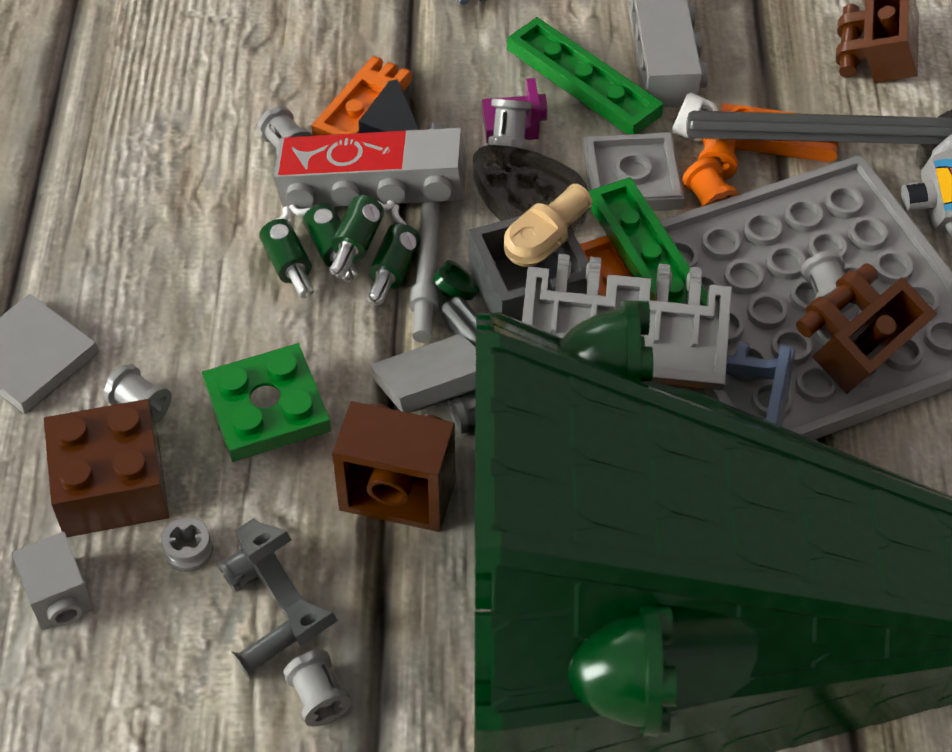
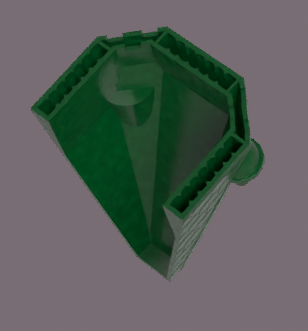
M622 301L620 309L603 312L580 322L568 331L563 338L502 313H476L475 609H491V611H475L474 752H776L867 726L879 725L930 709L952 705L951 495L701 393L652 381L653 349L652 346H645L644 336H641L649 335V301Z

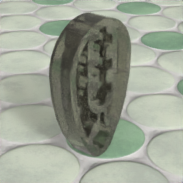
M486 145L479 148L473 155V178L478 193L489 210L500 221L523 215L533 205L539 203L536 199L541 204L549 205L551 203L549 200L553 202L573 183L583 186L588 191L584 179L576 171L555 159L537 152L518 147ZM587 212L570 225L573 233L583 225Z

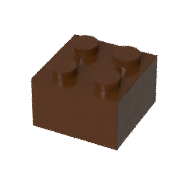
M149 399L43 417L51 505L61 531L65 532L66 538L169 518L158 432Z
M351 401L332 452L339 511L440 532L456 481L455 422L443 420L432 414L417 415L393 410L383 404H364Z

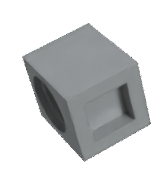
M64 531L11 552L29 603L42 631L53 626L71 624L81 615L94 610Z

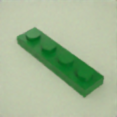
M536 17L507 37V50L627 135L640 133L662 116L663 102L540 18Z
M628 177L589 190L588 192L593 200L591 210L632 276L651 279L650 300L655 301L658 265L669 264L671 266L672 282L669 288L668 302L686 304L687 290L685 289V283L690 267L632 178ZM701 285L700 305L707 306V293Z

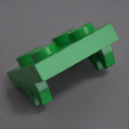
M299 343L202 371L219 431H221L224 446L228 449L232 462L331 432L329 416ZM271 386L276 388L281 395L279 401L274 406L259 408L251 402V394L259 387Z

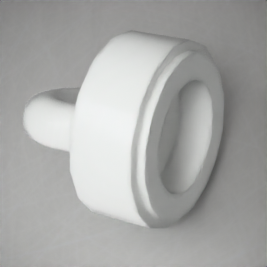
M691 92L690 94L687 93L673 125V133L695 142H701L702 139L687 136L686 120L688 113L700 111V109L704 111H718L717 106L699 95Z

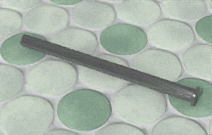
M691 111L687 116L686 131L688 137L698 139L939 145L952 134V118Z

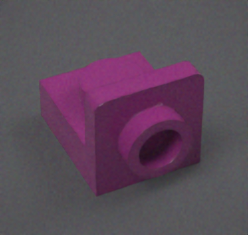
M535 78L526 79L525 96L482 99V117L486 143H488V137L493 136L495 108L491 106L492 99L532 102V109L527 111L525 139H539L540 121L547 120V100L545 94H538Z

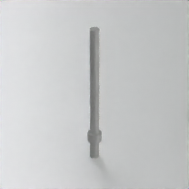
M431 123L427 127V129L444 128L440 123ZM422 202L417 278L416 284L411 288L410 309L414 312L412 337L415 341L421 343L432 339L433 314L439 308V289L435 286L433 277L436 274L440 202Z

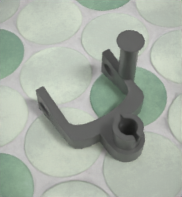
M255 518L235 530L240 544H238L239 551L224 561L218 562L217 566L222 573L224 572L223 577L235 593L240 591V588L258 578L267 587L276 604L289 620L240 653L232 651L237 663L249 679L253 670L294 642L298 641L299 645L302 646L338 621L332 611L303 600L274 552L292 540L288 532L260 523Z

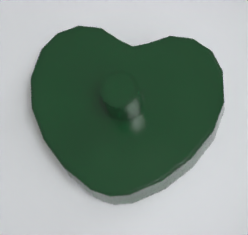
M447 260L433 277L434 283L442 290V294L446 297H461L464 300L470 301L479 292L474 278L462 266L452 260Z

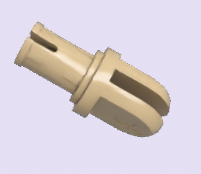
M573 183L549 205L541 203L533 205L514 221L505 232L504 251L511 262L522 267L536 266L545 261L567 241V228L592 208L593 200L589 192L583 186Z

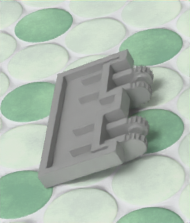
M558 255L555 291L547 290L548 268L528 267L522 322L563 338L568 331L580 322L603 312L620 309L622 301H649V335L641 336H644L645 346H652L653 349L652 381L667 385L723 390L726 378L731 286L710 284L707 292V306L700 305L702 268L690 267L689 273L686 276V304L668 302L669 288L672 282V272L670 271L671 266L669 264L658 265L655 301L650 300V278L608 274L605 296L598 295L601 258L590 257L589 263L586 265V294L566 292L567 280L571 274L572 262L569 260L570 255Z

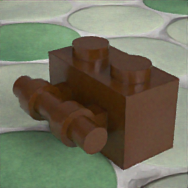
M865 0V10L860 11L859 6L856 4L844 6L843 14L838 19L837 33L841 37V43L836 48V63L839 65V74L842 77H854L857 73V66L862 60H867L874 83L918 76L919 11L916 0ZM864 32V38L858 39Z
M868 263L863 264L856 271L850 270L837 280L836 288L826 297L819 296L806 307V314L796 322L797 330L805 337H811L819 329L826 330L832 337L812 357L846 394L868 377L937 315L931 306L903 277L880 295L871 286L878 279V272ZM849 303L856 304L862 310L851 321L841 312Z

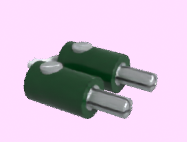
M358 195L352 199L332 240V248L337 254L330 267V272L332 275L335 274V277L343 278L352 261H359L365 257L384 216V211L391 210L392 217L396 223L390 225L369 269V275L374 283L367 299L373 305H381L389 288H398L403 283L419 246L420 236L414 228L407 225L399 216V206L394 204L393 201L389 200L387 204H383L372 197Z
M326 203L317 204L305 209H298L294 204L289 207L286 206L283 208V216L268 222L259 232V238L280 280L284 283H293L300 298H307L306 293L308 297L314 293V288L307 276L312 269V264L288 219L291 212L297 216H303V224L324 264L331 267L337 254L332 248V240L340 226L341 220L334 207ZM351 262L346 275L343 277L345 282H351V279L355 281L359 275L353 262Z

